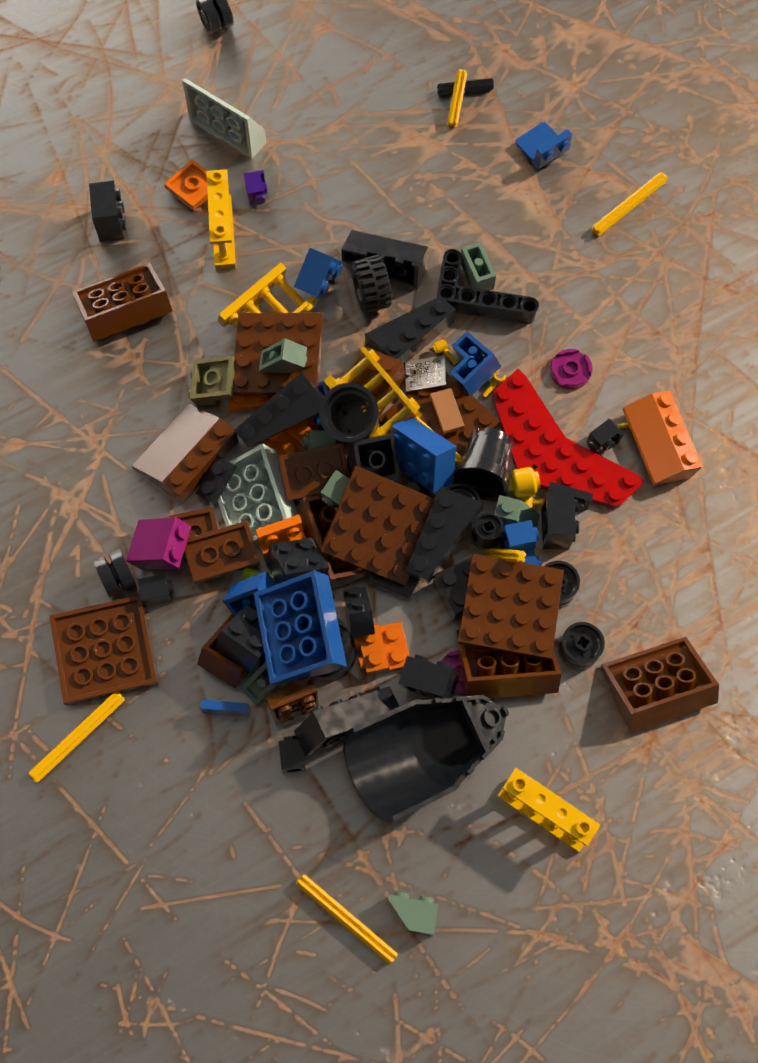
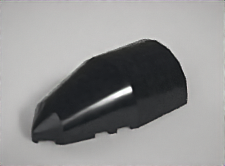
M484 695L410 701L349 729L344 735L343 753L351 782L360 799L373 815L381 821L394 822L456 791L468 775H471L476 766L503 740L505 734L503 729L509 711L505 706L501 707L490 701V698Z

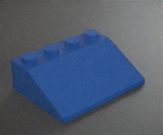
M314 570L254 593L271 685L323 675L347 667L329 576Z

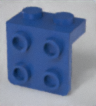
M542 122L518 137L515 145L540 169L569 150L573 134L567 129L558 135L547 123Z

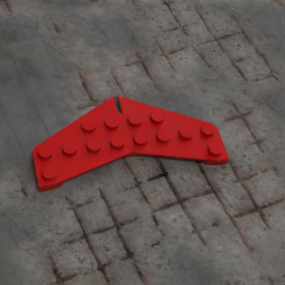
M519 369L514 371L493 391L492 401L500 420L502 431L509 436L508 440L513 442L511 457L515 469L534 467V472L538 471L541 489L547 490L549 483L554 482L593 493L591 503L616 509L621 507L645 483L638 474L566 438L526 375Z

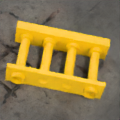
M227 169L206 171L210 244H213L215 270L236 268L231 194L229 195Z
M280 262L219 313L218 322L223 328L228 324H233L237 328L239 313H242L244 310L249 313H261L254 306V302L258 298H264L277 313H289L270 293V288L274 285L280 286L299 306L293 313H311L314 309L313 305L316 298L311 296L305 301L285 280L287 268Z
M364 346L360 349L366 357L341 379L339 377L335 379L329 375L324 380L327 386L332 389L336 385L351 382L371 363L375 366L379 373L365 384L364 387L371 392L382 381L386 380L393 388L377 402L379 412L398 395L406 406L384 425L378 427L372 437L387 434L391 430V425L402 421L411 412L418 418L422 416L418 411L420 408L419 404L413 397L410 399L406 397L377 362L380 358L373 349L368 351Z
M517 768L514 769L496 797L577 853L581 851L584 845H589L600 827L599 823Z

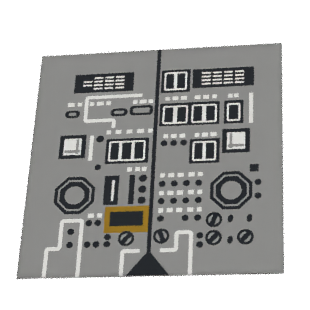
M445 355L406 362V392L446 385Z

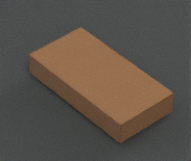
M449 388L430 393V398L443 434L464 429L465 425L452 389Z

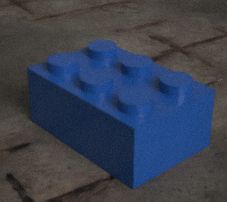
M413 417L391 425V433H394L398 465L401 471L432 493L437 492L440 487L445 488L453 484L456 446Z

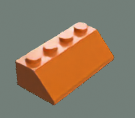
M671 391L652 393L622 409L653 485L690 479L703 467Z

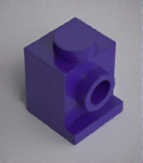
M264 170L244 173L249 205L265 203L264 194H268Z

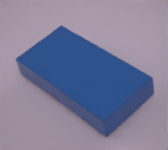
M201 700L200 709L203 714L250 717L248 703Z

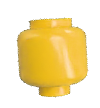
M533 468L514 469L511 472L508 491H513L515 497L533 496L537 493V489H540L538 471L534 472Z

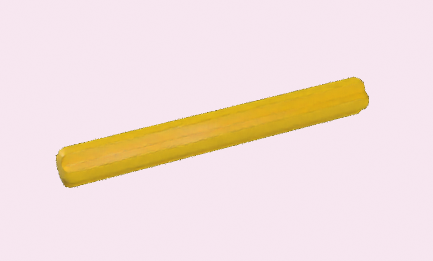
M660 172L594 224L592 232L596 236L604 233L665 184L667 175Z
M119 692L111 694L30 770L29 776L35 782H40L125 701L124 697Z
M302 875L296 883L297 887L386 963L392 964L397 957V952L306 875Z

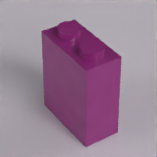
M177 517L138 520L126 562L141 570L179 568L191 526Z

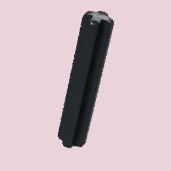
M493 78L467 80L464 93L493 90L494 80ZM455 82L437 84L438 95L453 94Z

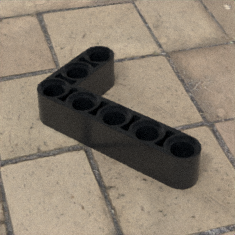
M457 249L445 251L436 298L440 296L442 298L449 297L445 300L456 309L455 313L530 324L536 320L539 302L533 297L458 286L462 254Z

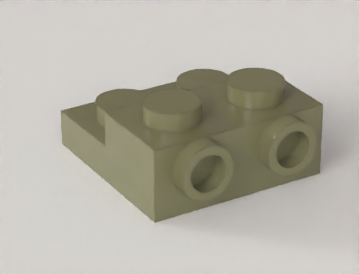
M232 355L193 360V369L190 371L192 379L191 388L188 394L190 400L196 406L217 404V400L233 398L235 357Z

